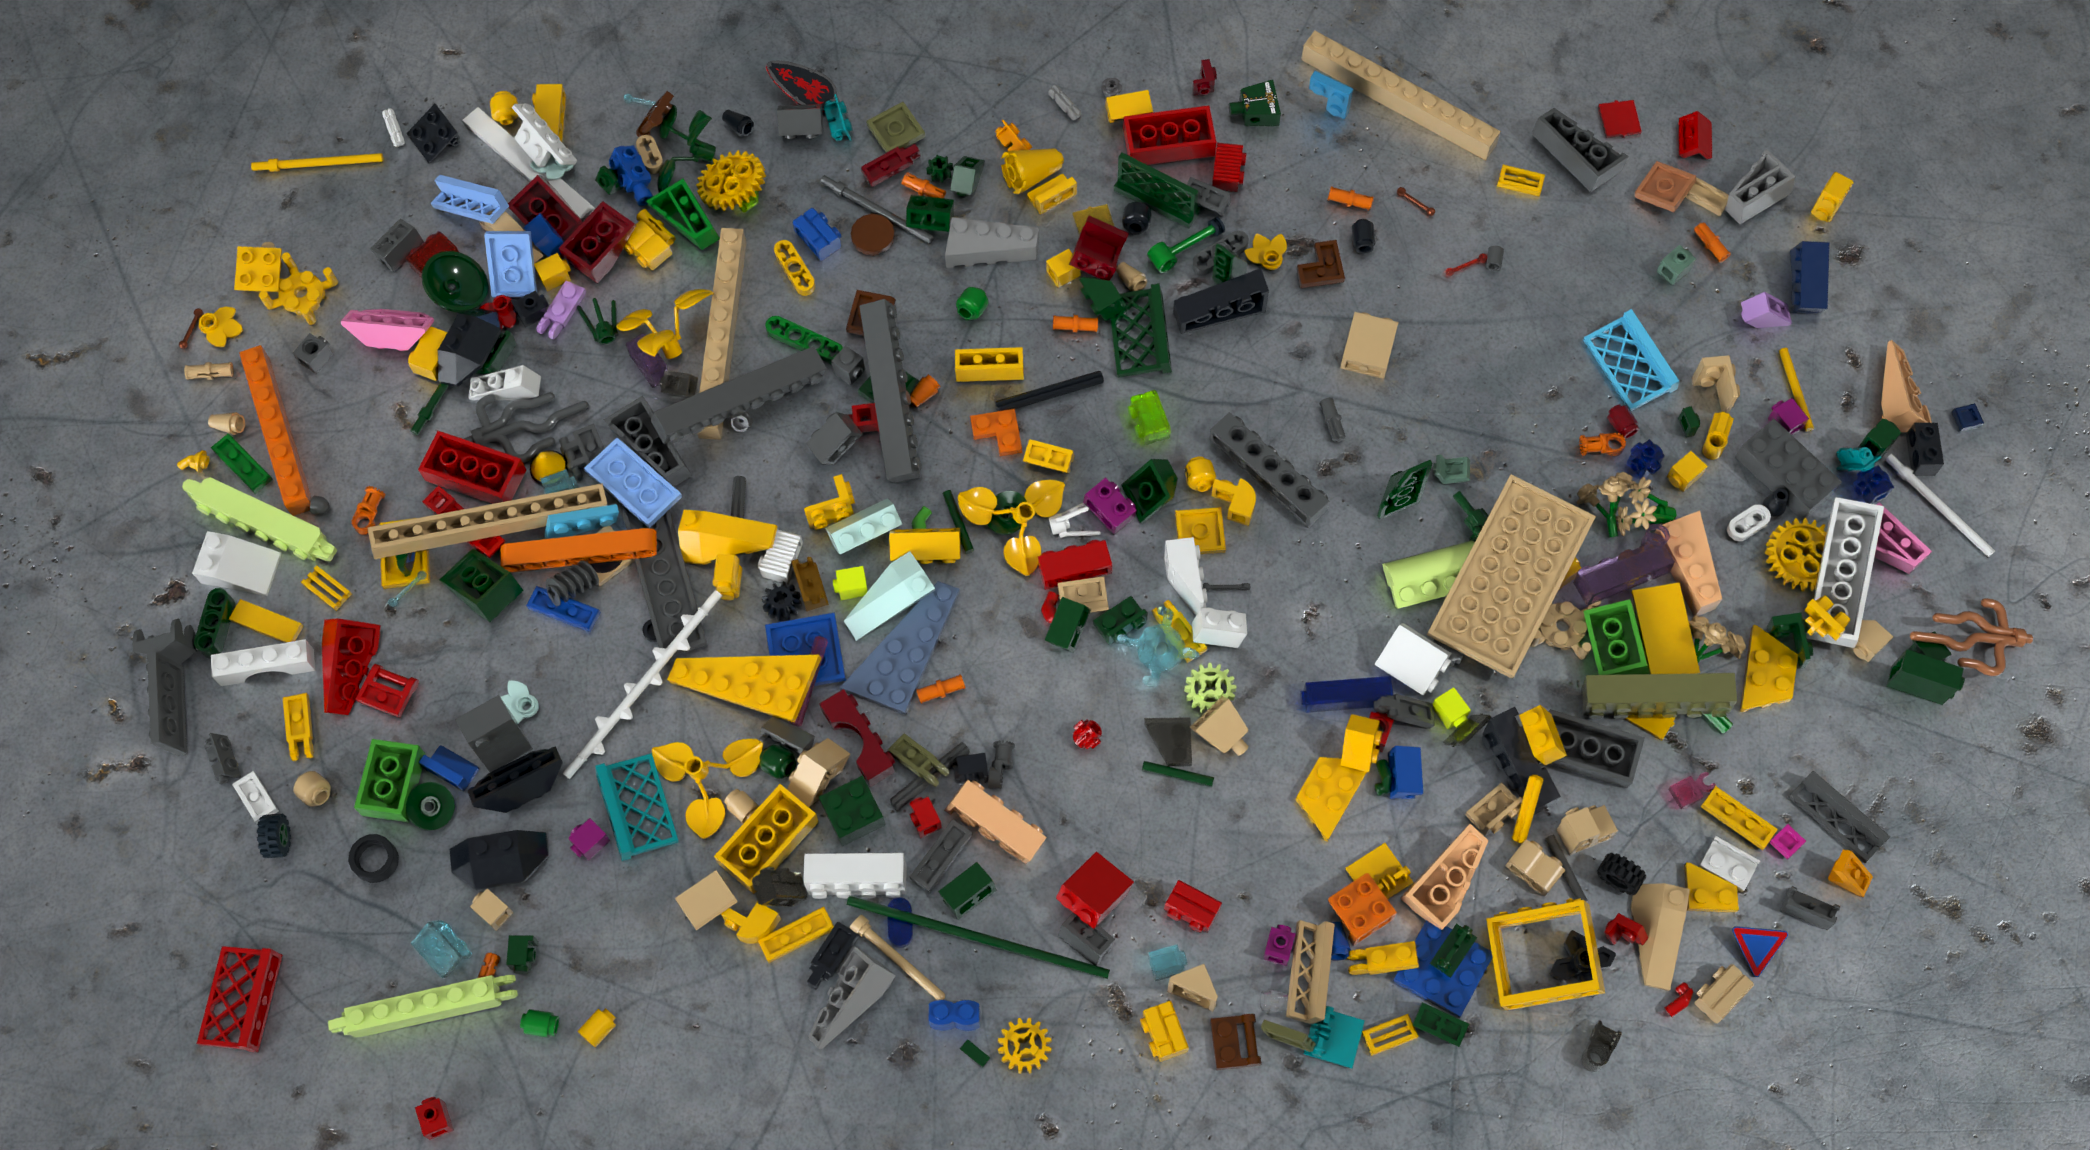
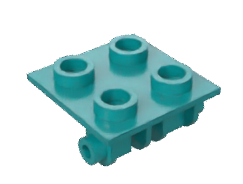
M1326 1006L1325 1019L1311 1024L1308 1037L1316 1045L1312 1052L1304 1050V1055L1352 1069L1365 1020L1335 1012L1333 1007Z

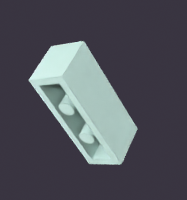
M887 498L825 529L834 549L839 554H842L902 525V522L894 504Z

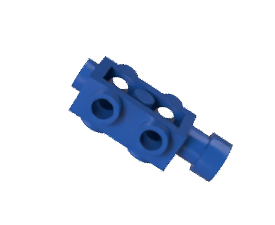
M634 145L614 148L609 158V166L612 170H616L619 186L624 187L627 193H635L634 198L638 206L648 205L646 200L653 197L651 191L647 189L651 182V175L646 170L641 155L638 154Z

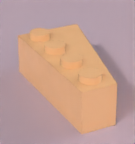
M1700 511L1658 526L1652 538L1675 582H1680L1682 595L1693 616H1699L1715 610L1722 600V595Z
M967 780L959 788L944 811L950 815L953 811L959 814L962 823L968 827H979V832L982 836L991 841L997 839L1000 841L998 844L1000 848L1025 864L1030 862L1047 838L1042 834L1043 830L1035 824L1029 825L1023 820L1024 817L1018 811L1007 809L1003 806L1004 802L999 797L988 795L983 791L984 787L978 782Z

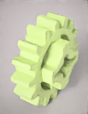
M1208 663L1207 668L1200 664L1198 672L1194 669L1191 670L1192 677L1186 678L1188 685L1185 686L1184 692L1189 693L1186 696L1187 701L1193 700V709L1199 706L1200 713H1203L1205 709L1208 710L1221 696L1234 701L1235 694L1233 692H1236V685L1231 684L1234 683L1235 678L1234 676L1227 677L1229 674L1228 669L1222 672L1220 664L1216 668H1212V664ZM1223 683L1226 686L1225 694L1223 693L1224 691L1221 689ZM1195 684H1197V687L1200 689L1198 694H1196L1195 692Z

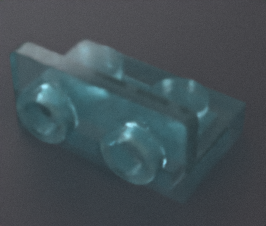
M442 920L428 922L411 942V945L441 978L448 977L462 959H467L472 955L467 949V944L452 932L449 924Z

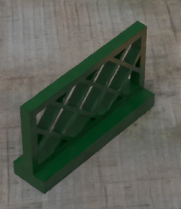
M1121 152L1118 157V180L1114 185V191L1135 202H1142L1148 205L1151 210L1190 228L1200 213V207L1197 206L1199 191Z
M1160 283L1151 284L1150 289L1121 293L1120 295L1128 303V307L1119 312L1117 317L1115 315L1111 318L1118 378L1161 370L1163 374L1171 373L1172 366ZM1148 296L1149 302L1144 308L1135 303L1140 297ZM1132 306L1140 311L1134 319L1125 315ZM1144 314L1151 318V322L1146 328L1137 323ZM1122 318L1130 323L1124 331L1117 328V324ZM1134 326L1142 330L1136 340L1128 335ZM1146 334L1154 340L1148 348L1140 343ZM1124 338L1132 342L1126 351L1119 347ZM1136 346L1145 351L1139 359L1130 355ZM1148 354L1156 358V364L1147 366L1142 361ZM1126 358L1135 362L1130 369L1122 370L1121 364Z

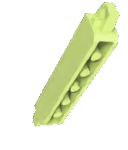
M209 477L204 479L202 483L193 481V479H187L183 482V490L197 504L196 508L206 515L212 513L225 524L229 522L234 523L235 527L242 532L247 533L251 531L255 533L254 536L264 542L270 540L274 542L277 548L283 551L289 549L302 560L308 558L316 561L318 558L330 562L337 552V549L327 542L326 536L323 535L319 527Z
M512 974L500 977L490 975L347 1007L341 1013L342 1017L328 1020L329 1031L332 1033L343 1032L345 1036L364 1037L498 1007L502 1004L501 1001L518 996L517 990L511 989L500 992L499 986L512 984L516 981V978Z

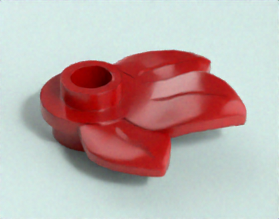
M499 295L493 302L485 303L480 307V309L496 311L499 314L502 328H512L517 319V315L513 310L512 299L505 295Z

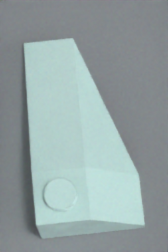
M909 551L890 563L844 622L857 641L934 592L935 588L913 554Z

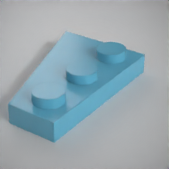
M617 504L548 515L544 539L569 537L600 527L610 526L617 521L619 514Z

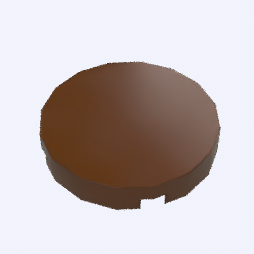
M864 215L857 219L852 226V242L855 248L865 255L874 256L879 255L880 252H886L894 242L895 233L893 225L888 218L882 215Z

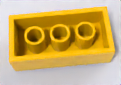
M779 784L714 857L724 870L754 894L818 824L819 820L814 811Z

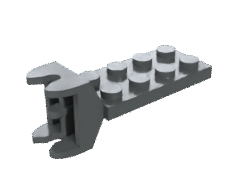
M175 619L171 622L170 633H164L155 637L151 635L145 639L142 629L134 632L132 639L133 652L147 658L148 663L146 670L148 673L147 693L149 695V739L152 745L177 756L187 754L183 665L181 664L197 651L194 645L195 632L193 627L187 625L183 634L180 619Z

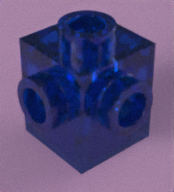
M1650 439L1643 444L1641 442L1637 443L1630 450L1631 455L1627 464L1640 479L1649 474L1653 475L1661 469V462L1665 455L1662 449Z
M1879 465L1868 471L1858 472V477L1853 483L1857 495L1869 504H1874L1888 497L1895 488L1890 481L1889 475Z

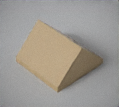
M717 870L675 898L696 930L738 902Z
M1204 964L1173 975L1169 980L1167 992L1212 1012L1214 1011L1218 996Z

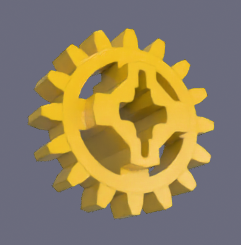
M1018 1018L1017 1025L1010 1021V1029L1001 1030L1005 1037L998 1038V1043L1003 1045V1047L998 1048V1053L1005 1054L1001 1060L1003 1063L1010 1062V1070L1017 1066L1018 1073L1021 1074L1023 1068H1027L1030 1074L1032 1073L1033 1066L1039 1070L1041 1069L1040 1061L1048 1062V1057L1045 1053H1051L1052 1048L1046 1045L1052 1043L1051 1037H1045L1048 1033L1047 1028L1040 1030L1041 1022L1038 1021L1035 1025H1032L1031 1018H1028L1026 1023H1023L1022 1019ZM1020 1030H1028L1026 1033H1016ZM1037 1036H1039L1042 1043L1041 1049L1035 1045ZM1026 1041H1029L1030 1049L1024 1048L1021 1050L1020 1042L1024 1044ZM1008 1042L1015 1046L1012 1056L1008 1050ZM1024 1058H1033V1060L1031 1061H1022Z

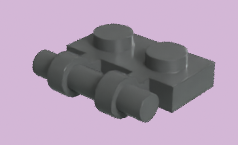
M594 424L574 431L573 435L576 440L569 442L567 437L559 439L560 451L566 457L568 470L570 473H573L575 479L582 478L583 473L581 469L587 466L604 450ZM580 449L582 457L576 459L574 452Z

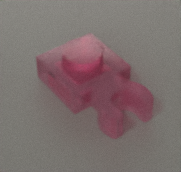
M1708 772L1700 774L1696 781L1689 776L1668 788L1681 810L1701 800L1704 797L1702 792H1710L1716 786L1715 783L1711 785L1703 783V779L1709 775Z

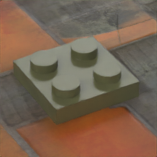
M904 102L866 121L868 128L886 153L896 147L906 148L926 137L924 130Z

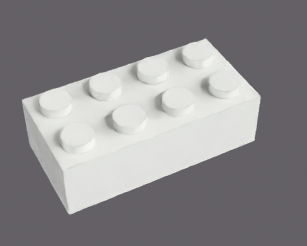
M904 853L804 855V885L808 895H812L813 898L823 899L827 898V895H837L838 898L843 899L848 898L849 895H861L863 898H875L876 895H886L888 898H899L900 895H906L907 865Z

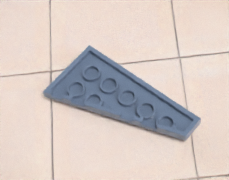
M937 581L934 585L935 591L921 599L840 686V691L844 689L848 694L906 715L955 605L960 589Z

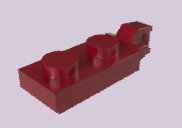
M916 144L906 149L904 147H896L863 165L861 172L870 185L874 187L910 167L913 161L921 157L920 150Z

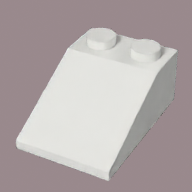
M207 531L192 574L201 584L268 596L282 554L281 552L230 535Z

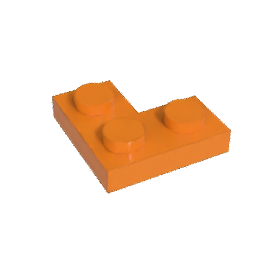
M1015 409L970 416L974 440L996 436L1000 456L1022 453Z

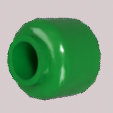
M976 287L966 288L956 301L958 314L966 320L980 318L989 305L986 293Z

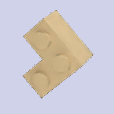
M829 738L821 743H815L810 750H804L798 757L797 762L799 764L797 769L789 776L790 784L787 790L810 807L820 800L819 796L824 794L829 781L843 771L850 753Z
M1596 805L1581 810L1579 807L1573 808L1565 813L1566 816L1561 819V823L1556 829L1569 856L1609 840L1618 832L1605 805L1598 808Z

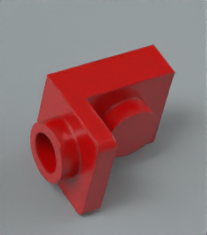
M1620 913L1613 920H1610L1606 926L1605 935L1612 945H1615L1621 936L1628 942L1633 943L1635 941L1642 946L1648 940L1643 925Z

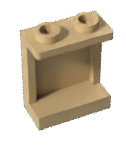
M1354 312L1340 368L1384 379L1398 322L1390 318L1371 316L1365 312Z

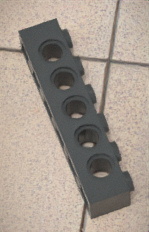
M1229 412L1210 429L1209 439L1308 528L1328 510L1330 501L1327 495L1322 490H1317L1312 486L1311 481L1305 475H1300L1295 471L1294 466L1288 460L1284 461L1272 446H1267L1261 440L1258 433L1250 431L1241 418L1238 416L1234 417ZM1237 436L1242 438V440L1235 441L1232 438ZM1255 451L1259 455L1252 456L1249 454V452ZM1273 466L1275 470L1270 471L1267 470L1265 467ZM1282 481H1290L1292 485H1284ZM1299 496H1307L1309 500H1301Z

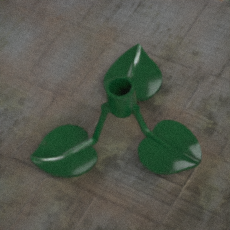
M672 104L671 109L664 116L660 126V137L665 139L669 131L684 138L687 140V145L690 146L689 152L692 153L693 157H672L671 160L667 159L664 162L657 179L659 193L668 188L675 171L676 161L698 162L699 159L707 162L712 161L716 147L697 139L701 131L712 119L703 111L698 110L695 113L689 126L690 134L688 136L673 127L677 117V108L674 104Z

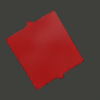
M1615 100L1611 103L1598 105L1606 138L1620 136L1625 138L1629 135L1642 133L1634 100L1620 102Z

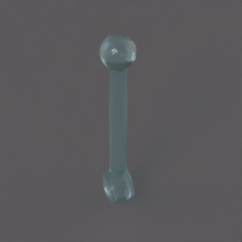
M631 94L624 95L626 103L633 101L652 106L656 103L654 101L634 98Z
M419 571L417 577L395 598L388 600V604L391 607H396L399 604V600L413 586L427 577L426 572Z

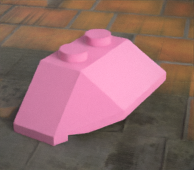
M389 309L350 310L341 320V325L366 346L404 351L409 350L433 324L434 318L422 312Z

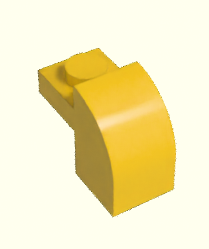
M1241 478L1237 486L1228 480L1215 479L1211 496L1231 502L1227 519L1249 526L1256 503V494L1253 487Z
M758 901L747 918L731 908L721 913L725 920L724 925L734 931L739 929L736 934L739 941L748 944L759 943L758 940L772 933L781 920L779 913Z

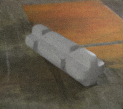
M1057 85L1048 90L1049 96L1056 100L1055 102L1065 113H1069L1068 116L1071 120L1075 121L1080 118L1081 110L1077 106H1073L1074 103L1064 92L1061 93L1062 90Z

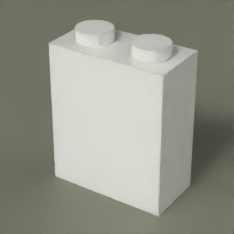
M1402 623L1399 624L1374 665L1418 693L1425 695L1428 691L1432 693L1439 681L1436 677L1440 671L1444 673L1452 662L1448 659L1452 653Z

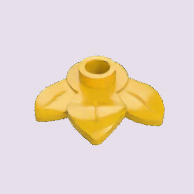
M1256 233L1253 239V248L1246 249L1244 253L1252 263L1261 264L1268 270H1275L1282 264V255L1287 250V243L1282 234H1278L1270 241Z
M221 307L213 314L206 313L200 317L199 328L206 334L210 344L216 347H225L227 338L237 337L243 332L241 324L232 319L236 312L235 308Z

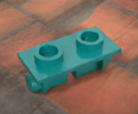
M834 94L836 101L828 100L824 105L828 122L836 119V121L828 123L831 136L836 141L842 140L843 136L846 135L849 140H852L850 131H853L849 118H845V114L848 113L844 101H840L837 95Z
M1843 447L1836 453L1841 463L1836 469L1848 470V472L1854 470L1868 471L1882 457L1873 456L1867 447L1853 449Z

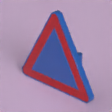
M1738 926L1732 928V932L1755 977L1760 976L1788 937V933L1782 930Z

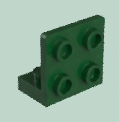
M1801 612L1773 616L1767 625L1768 634L1771 636L1775 635V638H1784L1793 633L1799 668H1805L1811 659L1810 656H1813L1812 643L1807 642L1806 633L1809 630L1806 619L1802 618Z

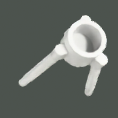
M1084 503L1048 518L1053 535L1059 534L1060 538L1100 535L1101 532L1066 530L1070 528L1068 519L1089 510V507Z

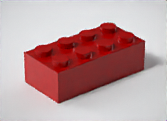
M1209 105L1124 116L1123 132L1127 155L1146 165L1213 157L1216 154L1217 142Z
M437 431L418 468L423 479L427 482L491 504L511 501L526 473V468L521 458L441 431Z

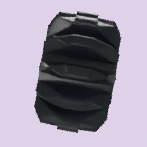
M783 581L780 587L773 583V590L766 588L765 592L767 595L762 596V602L764 603L762 607L764 612H768L769 618L772 619L776 616L777 621L781 622L785 616L787 620H790V614L798 615L797 608L802 606L801 600H799L801 595L800 592L795 591L796 589L793 584L787 587L786 582ZM784 599V603L780 604L779 601Z

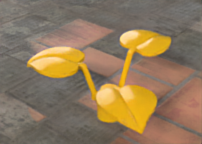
M694 289L683 293L675 299V334L669 329L657 332L648 320L653 315L648 309H640L628 314L616 327L620 331H629L637 328L642 323L646 324L652 333L642 337L637 342L638 347L653 357L662 348L667 359L675 358L682 353L678 342L681 339L679 334V310L687 309L697 304L704 298L712 294L714 295V292L705 289Z
M1056 480L1034 482L1025 491L1024 497L1027 502L1020 503L1016 508L994 510L997 506L996 496L990 489L984 487H974L958 494V504L965 518L976 525H987L992 519V514L1012 513L1013 519L1021 524L1019 538H1011L1005 544L1003 550L1004 558L1013 569L1025 576H1029L1038 566L1041 546L1036 537H1023L1025 527H1027V522L1033 518L1035 513L1040 517H1051L1059 511L1062 505L1065 484Z
M741 739L732 742L725 748L722 755L727 764L713 763L709 760L703 762L699 757L694 756L692 749L687 744L682 742H674L652 748L655 766L663 778L668 781L677 782L682 780L687 773L698 784L704 800L697 799L688 806L685 817L688 826L701 839L708 838L721 827L726 813L725 806L719 798L708 799V794L702 784V780L708 775L709 767L722 769L730 767L731 772L735 776H749L760 765L763 742L757 739Z

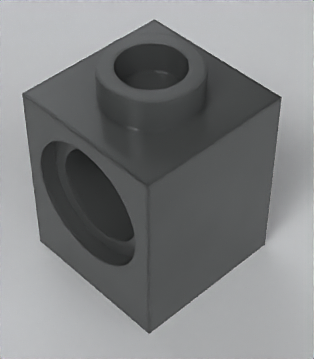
M309 333L295 349L293 355L299 364L317 374L333 353L329 348L330 343L321 336L317 338Z

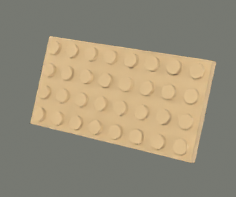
M1510 474L1427 636L1513 679L1596 516Z

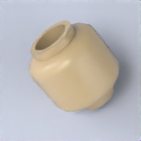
M308 771L297 778L294 784V793L305 805L315 807L324 804L329 799L331 786L319 773Z

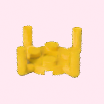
M285 252L281 257L288 267L291 276L281 280L279 283V298L272 300L266 291H261L259 297L268 310L284 306L287 311L294 312L296 315H303L308 324L314 325L316 318L313 312L320 307V302L325 298V290L337 286L338 280L329 267L323 270L327 280L322 282L310 271L299 272L291 255ZM307 290L305 296L297 297L298 292Z

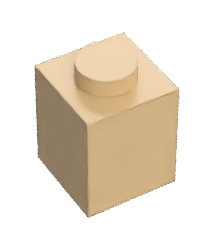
M488 888L484 892L478 893L472 901L473 904L470 906L495 931L513 914L512 910Z

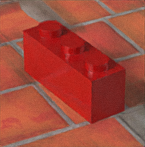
M1092 540L1087 542L1086 545L1078 547L1071 545L1064 548V550L1057 552L1046 551L1038 556V567L1045 590L1058 587V583L1112 574V561L1105 540Z

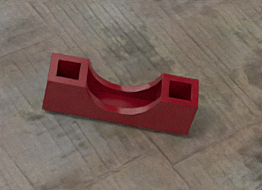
M843 689L819 703L822 713L833 730L848 729L858 734L863 740V750L856 760V764L869 787L895 773L893 764H895L894 758L889 751L884 752L881 748L883 742L877 732L872 734L868 727L871 723L865 713L860 714L856 709L859 705L852 694L847 695Z

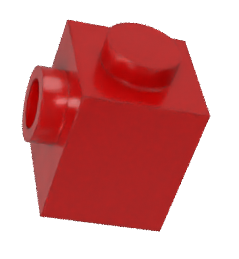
M430 1097L421 1102L422 1105L415 1107L422 1134L427 1139L431 1140L454 1131L446 1103L442 1099Z

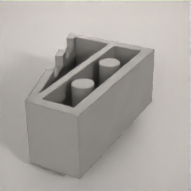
M1766 149L1758 162L1753 164L1749 173L1743 176L1729 193L1725 211L1739 224H1742L1791 194L1796 176Z

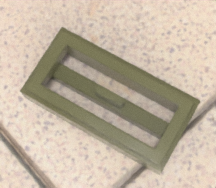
M1264 1020L1261 1025L1262 1030L1271 1039L1308 1052H1312L1316 1045L1305 1033Z

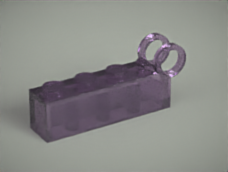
M1660 524L1650 525L1641 540L1639 548L1635 550L1627 549L1617 557L1612 559L1607 557L1597 565L1592 567L1587 565L1579 569L1573 583L1587 606L1670 573L1675 561L1665 547L1670 537L1668 529ZM1654 529L1662 531L1665 539L1657 533H1650V531Z

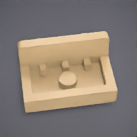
M1501 782L1469 809L1465 815L1484 836L1490 832L1495 834L1505 825L1503 821L1507 817L1513 819L1519 814L1523 798L1520 796L1517 799Z

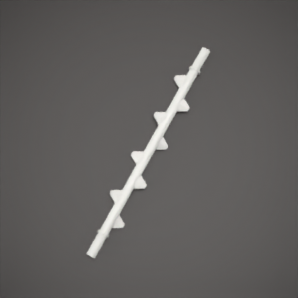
M714 590L705 603L698 607L695 615L683 614L681 616L684 628L666 649L655 647L652 650L656 658L655 663L637 684L626 683L624 685L627 696L609 718L600 716L595 718L599 730L581 752L577 753L576 758L562 773L564 776L571 779L581 765L588 761L587 758L591 753L599 755L605 753L601 741L620 719L631 720L633 718L630 706L649 684L660 686L663 683L659 671L677 650L688 651L690 649L687 638L703 618L708 616V612L722 597L718 591Z

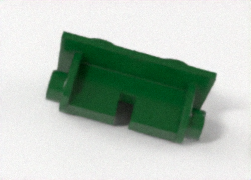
M1456 923L1429 964L1451 978L1478 937L1472 934L1473 930L1469 926L1464 925L1461 927Z

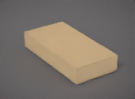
M1696 177V182L1686 195V198L1721 216L1727 206L1729 195Z

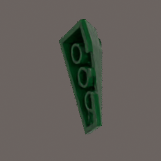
M1431 460L1405 471H1398L1390 477L1377 514L1379 519L1421 501L1433 464Z

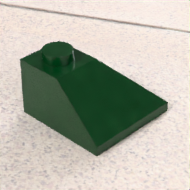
M1150 459L1121 484L1127 498L1136 507V515L1140 523H1144L1174 497L1178 478L1168 459Z

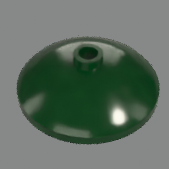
M455 251L437 253L426 262L423 268L422 285L429 298L441 308L452 312L474 310L482 304L487 296L488 279L484 270L474 259L463 253Z

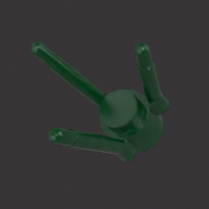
M593 298L594 308L599 321L596 329L582 307L578 305L577 309L593 334L595 341H598L600 344H609L615 341L616 336L619 335L616 327L615 300L611 302V325L608 321L603 320L596 298Z

